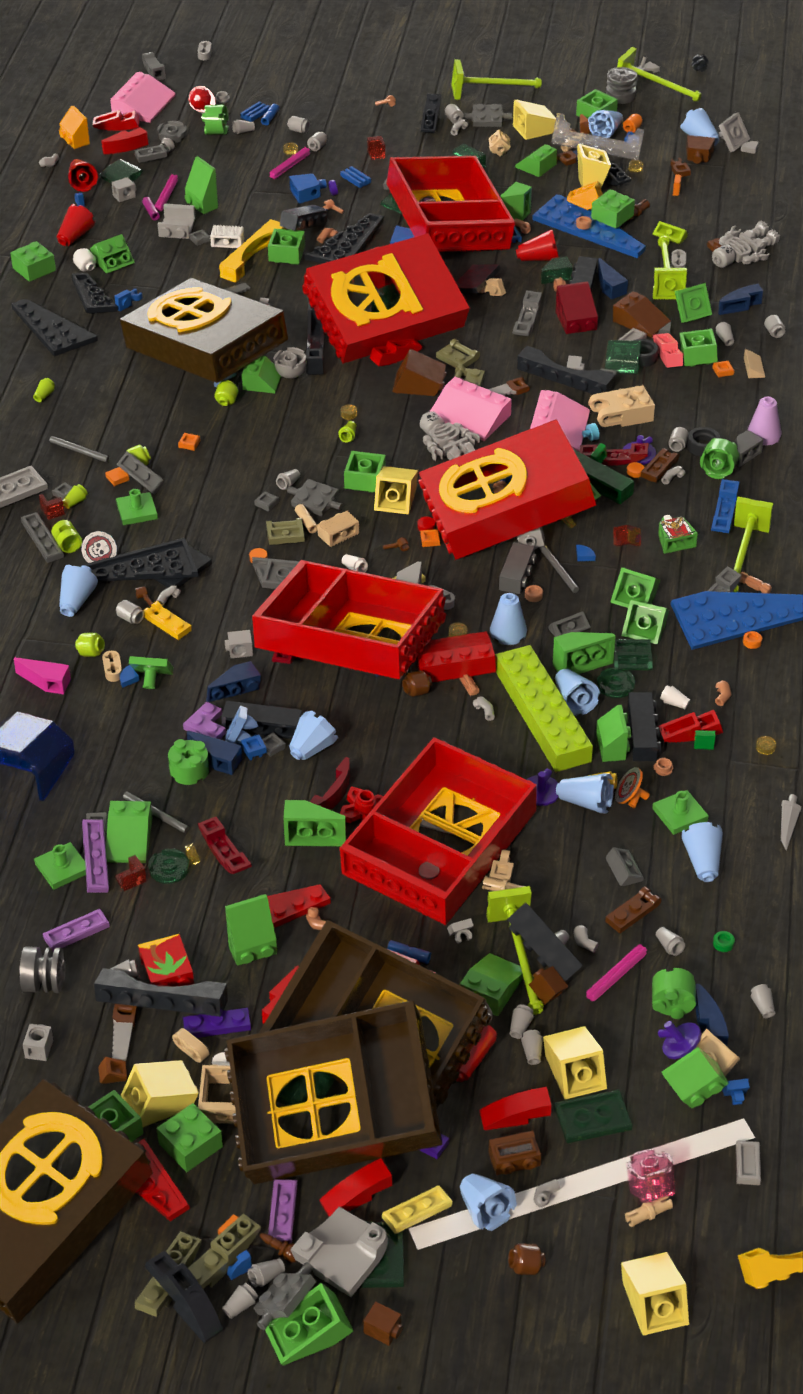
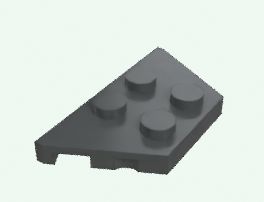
M252 557V564L262 588L276 589L299 563V561Z

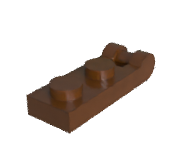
M663 448L641 471V477L656 483L674 463H677L679 454L675 452L670 453L669 450Z
M644 886L638 894L608 914L605 922L621 934L657 908L662 899L657 895H653L651 890Z

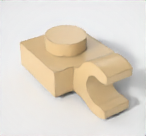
M499 278L488 279L486 281L487 285L479 292L485 293L489 291L490 296H502L506 293L502 279Z
M502 850L500 861L493 860L490 878L511 881L514 863H509L510 851Z

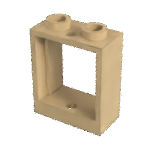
M202 1065L198 1108L213 1123H234L233 1113H236L235 1105L227 1102H207L209 1083L230 1084L227 1076V1070H230V1066Z

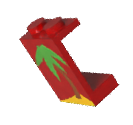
M179 934L138 945L140 960L145 965L151 985L178 987L194 984L193 970Z

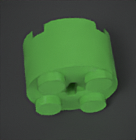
M225 105L205 106V113H202V121L205 122L204 132L206 135L227 134L229 125H226V123L229 121V116Z
M713 438L707 444L701 456V468L706 471L709 477L715 479H722L730 475L739 457L737 445L726 439Z
M182 739L174 742V745L168 752L171 777L173 776L176 782L184 785L196 784L197 780L201 778L204 780L209 773L208 752L204 742Z
M673 968V971L666 972V969L657 972L652 979L653 1009L662 1014L670 1015L674 1019H681L684 1014L692 1011L696 1005V983L694 976L689 971L681 968Z

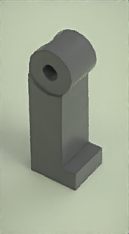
M154 53L142 54V61L149 75L156 80L166 79L165 66L159 63Z

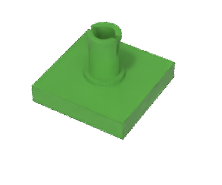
M706 283L675 291L681 323L712 315Z
M132 489L129 492L130 496L116 498V504L123 525L158 519L150 492L141 494L139 489Z
M130 656L129 664L135 672L145 673L143 688L155 689L156 673L173 675L174 667L168 659Z
M688 790L679 791L675 795L653 803L652 809L673 835L689 829V826L692 824L708 821L707 813Z
M71 842L65 845H56L52 851L34 858L35 865L53 890L86 875L85 861Z

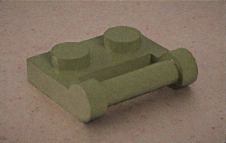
M452 339L449 345L436 352V358L454 368L457 365H463L466 368L480 357L479 351L460 344L456 339Z
M457 365L454 377L461 379V376H466L465 381L481 387L485 371Z
M301 518L281 522L266 521L269 545L305 542Z

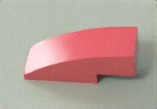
M669 333L653 335V340L658 346V353L667 368L683 366V353L678 349V342Z

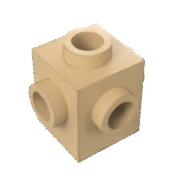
M497 130L489 138V149L494 154L496 153L501 156L510 149V138L501 130Z

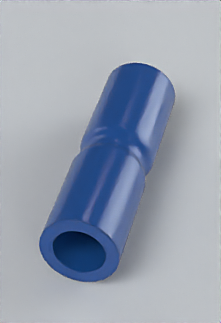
M272 104L262 117L261 123L263 125H268L278 112L279 106L277 104Z
M390 940L387 947L391 951L416 959L420 963L428 964L431 958V952L409 947Z

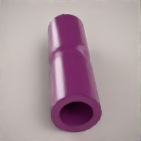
M149 197L143 198L142 203L151 219H159L160 214Z

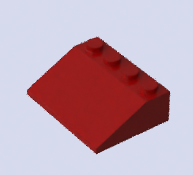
M487 631L430 640L425 645L422 653H419L416 657L418 670H423L427 675H430L432 682L463 678L465 674L475 676L496 672L495 654Z

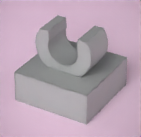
M471 918L453 923L447 927L450 936L456 934L455 941L457 943L462 942L461 934H465L467 940L472 939L470 929L473 927Z

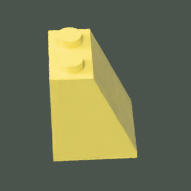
M514 100L513 126L525 140L552 134L553 131L557 130L558 120L545 106Z
M578 144V175L581 187L598 181L601 188L611 166L606 151Z
M384 466L376 476L374 510L409 514L417 488L418 470Z
M585 1026L543 1037L545 1056L565 1100L607 1089L603 1050Z
M179 1060L134 1064L121 1097L141 1117L142 1127L176 1115L194 1103L199 1093L183 1061Z
M667 1252L621 1263L623 1284L642 1335L689 1325L686 1283Z

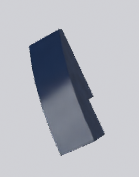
M754 284L729 293L719 300L718 314L723 315L749 310V306L761 304L762 288L759 284Z
M696 984L695 1011L697 1026L701 1029V1032L708 1029L727 1046L729 1035L722 1012L711 995L700 984Z

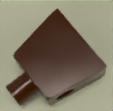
M687 135V160L693 161L696 164L708 162L714 152L715 138Z

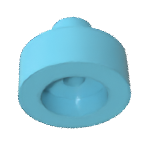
M595 423L588 424L586 430L582 431V436L584 438L588 437L590 441L598 440L599 430Z

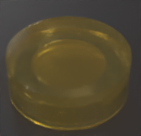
M286 143L284 145L285 154L294 155L298 152V145L296 143Z
M632 160L629 162L628 169L631 172H641L643 170V162Z
M344 405L340 409L341 417L350 420L357 416V407L354 405Z
M453 623L449 626L450 637L467 634V626L463 623Z
M761 736L757 739L756 749L759 753L768 755L775 751L776 741L772 737Z
M192 843L186 845L185 852L192 865L199 863V856Z

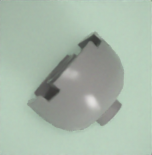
M289 347L287 351L282 352V350H279L274 355L276 371L282 377L294 379L304 373L307 362L306 355L302 349Z

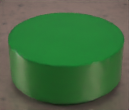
M720 931L714 935L713 946L716 950L728 952L734 947L735 938L731 933Z

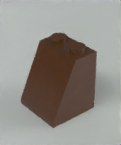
M410 349L397 371L392 392L435 396L444 386L445 382L443 380L447 374L445 372L446 365Z

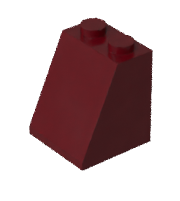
M588 281L557 286L556 314L566 334L597 330L598 315Z

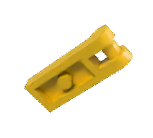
M158 601L154 602L150 608L143 610L145 619L177 640L192 631L190 624L162 607Z

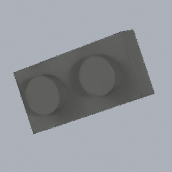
M163 145L134 150L139 163L167 157V151Z

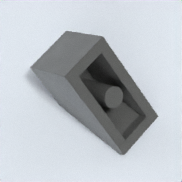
M749 430L738 435L736 438L739 453L736 463L738 467H741L762 453L764 439Z

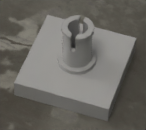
M739 112L734 113L719 125L721 131L718 133V137L723 136L720 140H725L730 152L737 150L750 139Z

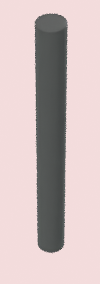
M54 436L50 437L51 443L106 463L110 460V457Z
M547 546L539 547L572 592H578L579 587Z
M125 792L123 798L127 801H143L129 792ZM151 805L153 816L183 833L189 831V826Z

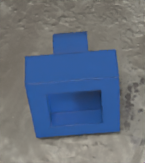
M260 735L241 740V746L249 760H252V757L255 756L262 757L264 753H267L266 746Z
M748 1079L728 1081L729 1084L722 1089L723 1095H731L733 1105L742 1104L744 1094L750 1088Z

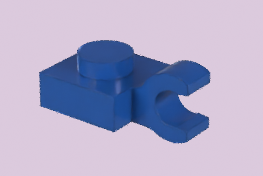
M133 289L131 292L125 290L115 295V304L118 306L117 310L122 311L132 306V301L141 300L143 298L142 292L137 294V289Z

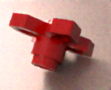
M352 786L347 794V801L350 804L342 806L340 814L345 816V822L352 823L358 819L363 821L383 796L378 794L374 796L369 790H362Z

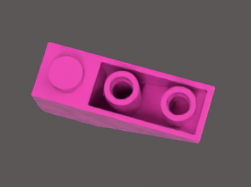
M14 657L15 671L18 675L45 692L65 693L71 679L69 665Z

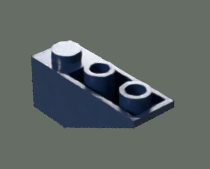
M598 258L597 273L602 292L610 299L627 294L628 280L601 258Z
M251 661L234 665L208 685L206 701L208 703L259 690L261 675Z
M187 731V740L204 742L208 752L209 765L214 770L233 775L242 761L241 745L193 731Z

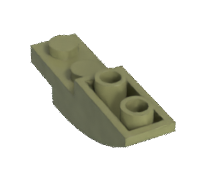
M243 1213L211 1242V1248L188 1268L203 1289L208 1285L213 1287L227 1273L228 1267L236 1263L238 1260L237 1256L247 1250L261 1230L260 1225Z
M180 1232L166 1252L177 1265L184 1263L189 1268L201 1245V1239ZM152 1277L135 1301V1309L157 1317L164 1306L168 1307L173 1299L158 1281Z

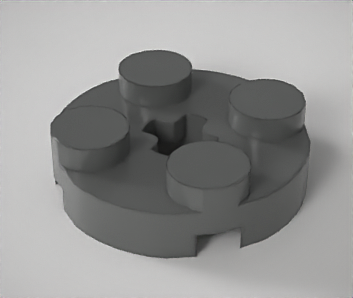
M167 121L168 124L163 125L162 123L158 126V136L161 141L163 138H170L173 142L179 143L187 134L186 126H183V123L179 121Z

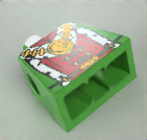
M665 515L662 518L661 522H659L658 536L664 553L696 547L698 533L684 517L672 519L670 515Z

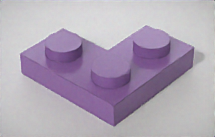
M209 702L202 705L183 723L184 730L221 739L226 734V728L215 723L222 715V709Z

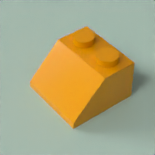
M71 106L60 122L59 134L61 138H64L68 144L76 149L90 144L87 118L75 106Z
M598 181L570 191L567 201L586 210L592 209V202L603 195Z

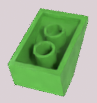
M197 156L195 157L185 187V200L188 204L195 206L196 210L205 214L218 208L216 170Z
M570 632L554 637L553 666L557 672L562 669H569L577 674H581L613 664L614 633Z
M285 800V846H342L346 841L345 816L306 800Z
M110 801L106 838L107 862L146 863L153 819L151 802Z
M266 894L225 906L228 944L237 966L277 954L276 936Z
M489 953L470 968L461 981L460 986L484 997L492 1014L499 1016L523 979L521 966Z
M320 1283L306 1294L288 1318L279 1317L272 1320L265 1331L280 1363L286 1365L335 1345L352 1333L353 1329L335 1293Z

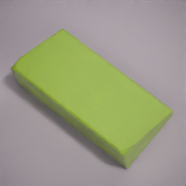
M659 221L653 232L654 236H666L669 238V241L681 244L688 236L686 230Z

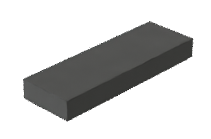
M128 451L116 464L154 495L165 483L161 477Z

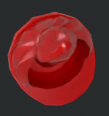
M195 87L189 94V103L197 111L205 112V106L216 104L213 93L206 87Z

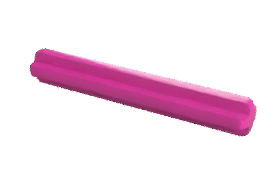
M304 147L269 172L270 178L276 179L310 155V149Z
M172 174L169 177L155 204L157 211L161 212L164 204L167 203L178 181L177 175Z
M641 944L637 945L586 991V997L592 1002L596 1001L647 954V949Z

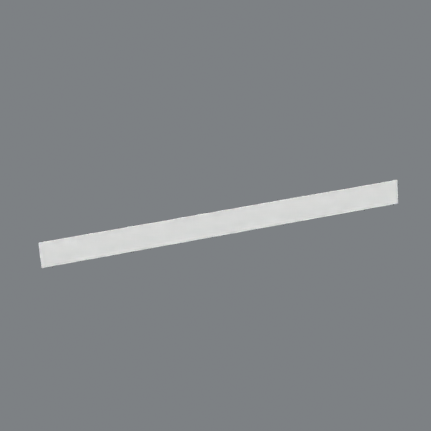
M743 1118L558 1179L560 1190L550 1194L549 1202L545 1207L735 1145L736 1141L753 1139L755 1136ZM537 1187L515 1194L517 1206L514 1210L512 1208L509 1210L508 1213L511 1215L509 1219L545 1208L538 1207L534 1203ZM468 1209L409 1228L418 1250L479 1230L473 1223Z

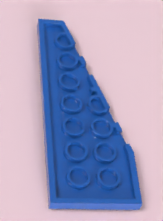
M556 194L533 214V220L632 257L638 258L645 252L646 246L620 228L615 229L592 219L591 209L586 210L568 202L567 198L562 195ZM581 216L589 217L592 220L591 227L589 229L577 228L576 219Z
M704 591L673 599L670 603L691 650L742 637L750 631L761 632L803 620V595Z

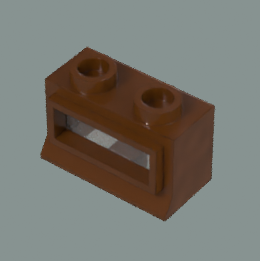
M534 1131L489 1140V1156L496 1175H507L515 1171L531 1170L540 1166L541 1153Z

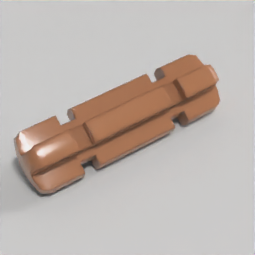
M745 572L740 573L742 578L739 582L746 583L747 586L761 591V593H770L772 590L771 585L763 583V581L751 575L749 576Z
M465 674L463 678H459L469 695H477L480 692L471 676Z

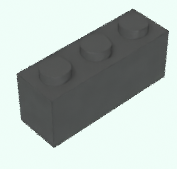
M513 542L499 577V590L521 594L522 588H526L527 576L531 575L532 564L535 565L537 554H534V546Z

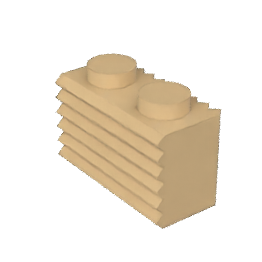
M348 511L341 514L338 513L334 517L317 524L318 536L330 547L335 546V544L341 543V541L347 540V538L358 535L359 521Z

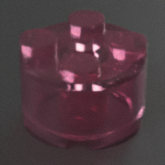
M651 1149L639 1151L630 1157L629 1163H626L629 1190L643 1203H649L653 1199L664 1196H672L675 1193L676 1183L673 1159L667 1152L661 1151L662 1154H657Z

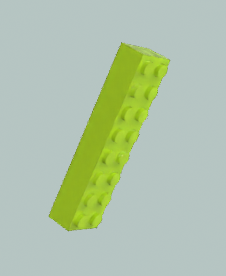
M531 645L495 654L496 674L554 771L558 772L592 762L593 745Z

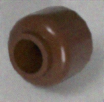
M423 670L407 673L402 681L403 689L406 694L412 697L425 695L429 692L430 686H432V679Z
M517 1243L509 1251V1267L513 1268V1271L519 1275H536L540 1268L545 1265V1254L541 1252L537 1244Z

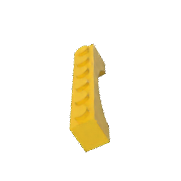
M270 219L221 262L219 266L221 278L237 283L245 275L244 265L247 260L256 252L268 247L274 228H286L279 226L280 222Z
M756 1248L738 1255L745 1283L757 1289L767 1287L769 1282L774 1280L788 1279L792 1273L803 1272V1251L787 1255H771L766 1250Z

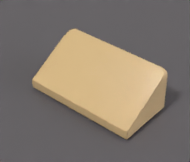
M745 349L744 362L748 378H765L761 357Z

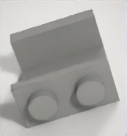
M164 204L163 222H158L159 237L189 239V234H191L196 219L195 206Z

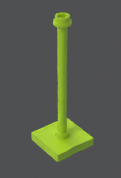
M631 47L618 59L617 67L630 68L640 76L693 97V101H699L702 93L698 90L696 92L634 67L637 50L634 47Z
M454 61L451 83L454 99L460 100L462 84L464 83L541 87V79L537 77L535 80L464 77L461 61Z
M661 236L658 239V245L662 249L664 268L654 269L653 299H676L675 291L686 288L687 268L670 267L667 247L669 245V238Z
M743 497L737 498L734 526L746 529L734 566L736 572H741L752 530L769 533L773 503ZM737 585L732 592H738L739 586Z
M530 886L488 892V923L507 920L525 903L530 906ZM512 932L530 1001L527 1006L533 1010V1015H537L543 1011L544 1005L542 1001L538 1000L537 995L529 986L533 978L525 947L522 943V936L520 934L516 936Z

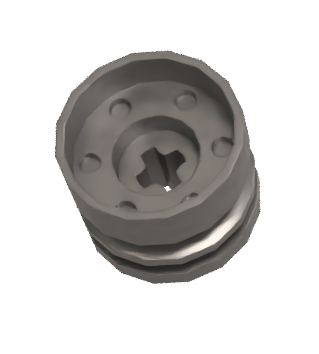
M617 67L609 70L607 73L606 94L618 99V104L634 101L636 98L637 73L626 67Z
M39 947L23 948L20 961V986L22 992H38L41 983L45 993H49L51 988L54 993L61 992L66 969L62 948H55L53 952L51 947H47L44 957H42Z

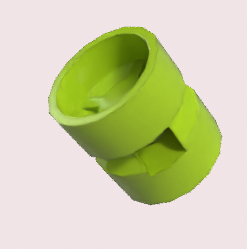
M62 520L52 527V536L63 552L72 553L80 548L82 538L70 521Z

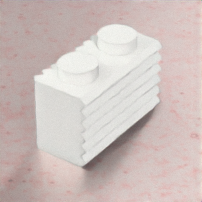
M214 225L210 235L211 247H240L244 242V227Z

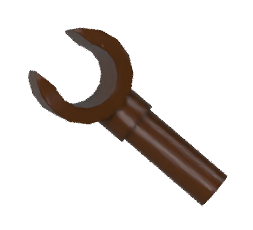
M404 537L399 538L395 543L383 545L384 550L397 547L401 551L409 549L408 541Z
M146 587L135 588L137 599L144 598L151 607L153 602L147 595Z

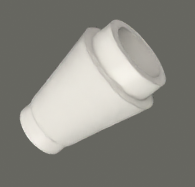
M348 554L342 558V564L350 570L365 573L368 569V563L364 558Z
M667 685L660 699L664 700V703L686 709L690 702V699L674 686L670 687Z

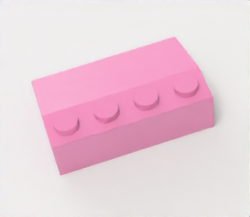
M136 72L111 98L112 112L121 110L122 114L136 110L140 121L151 123L176 96V93L152 76Z
M454 377L446 384L431 411L436 412L444 420L445 424L448 422L451 424L460 423L464 429L467 428L470 432L478 434L480 440L485 441L511 416L512 399Z
M541 390L530 429L557 419L572 448L579 452L584 438L582 431L586 430L590 409L559 392Z

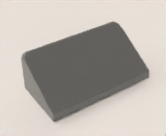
M582 611L553 622L548 628L557 637L570 632H582L590 629L591 626Z
M616 847L610 850L606 860L620 886H627L644 880L629 850Z

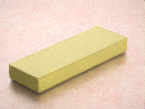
M438 1185L383 1212L382 1219L397 1234L451 1207L453 1201Z

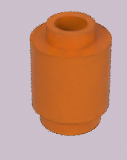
M632 114L624 121L623 129L627 133L628 131L634 133L642 125V117L639 114Z

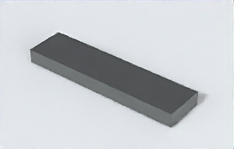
M37 512L21 517L22 524L47 563L64 558L61 548Z

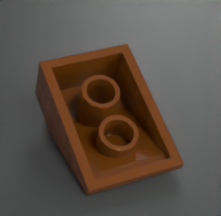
M632 291L613 305V322L629 329H638L651 338L659 333L662 327L671 322L647 297Z

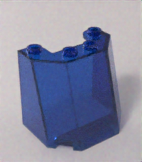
M16 712L0 723V764L32 772L36 777L39 800L44 801L75 754L73 740L53 721Z

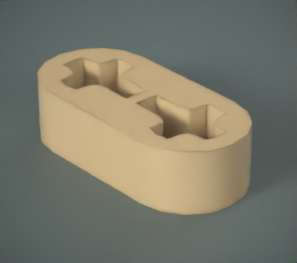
M107 651L103 654L105 677L108 681L115 682L120 680L122 672L120 656L116 651Z
M181 1028L172 1035L177 1047L196 1062L200 1063L209 1056L207 1047L186 1029Z

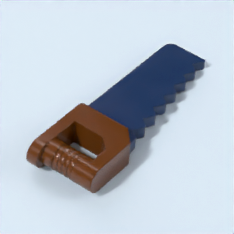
M598 145L589 146L601 150ZM569 150L557 154V160H560L566 166L574 164L578 161L577 150Z

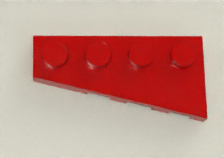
M321 885L267 896L274 928L308 914L309 908L319 909L331 903L329 895Z
M142 1139L138 1143L146 1150L145 1154L151 1162L150 1167L153 1174L136 1193L165 1218L172 1221L189 1210L190 1207L145 1139Z

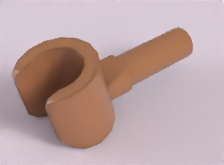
M389 95L386 99L375 102V105L388 103L392 107L396 104V99Z
M330 199L324 202L326 205L323 208L333 209L341 214L344 213V210L335 206L333 200Z

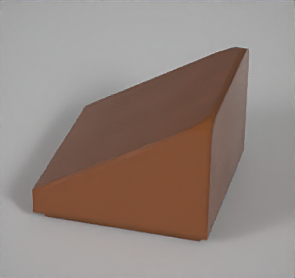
M580 114V133L588 134L590 133L588 119L583 114Z
M105 1057L99 1065L100 1083L126 1081V1062Z

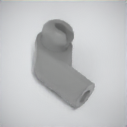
M480 696L473 701L476 709L481 707L484 709L486 720L491 721L495 718L493 705L487 699Z

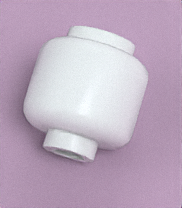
M78 249L74 253L73 262L82 272L91 271L95 268L96 257L88 249Z

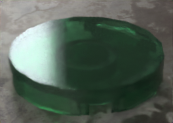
M608 668L603 670L601 675L598 676L597 687L607 697L623 698L628 696L629 692H633L635 679L631 672L622 671V668Z
M164 849L161 853H155L150 858L148 865L151 877L163 884L181 881L188 874L190 867L188 857L177 849Z

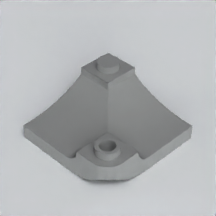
M338 1207L319 1227L309 1233L304 1232L290 1250L296 1261L303 1265L305 1262H308L313 1266L315 1276L352 1297L383 1257L387 1249L388 1237L385 1230L374 1222L369 1224Z

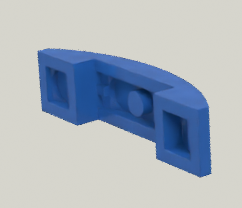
M722 479L711 531L729 533L737 499L738 481Z

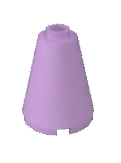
M765 397L760 400L748 427L749 431L764 439L763 445L766 446L777 443L781 437L777 401L772 397Z

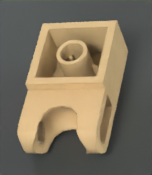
M643 385L594 394L588 402L592 411L599 412L597 421L602 427L619 424L621 427L654 421L655 404Z

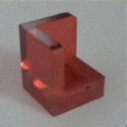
M382 136L367 137V151L371 159L385 158V143Z
M43 494L39 495L41 509L48 520L65 515L61 497L47 501Z
M631 525L614 527L613 544L615 546L626 544L641 546V529Z
M136 855L128 858L129 869L115 876L124 891L146 882L145 868Z

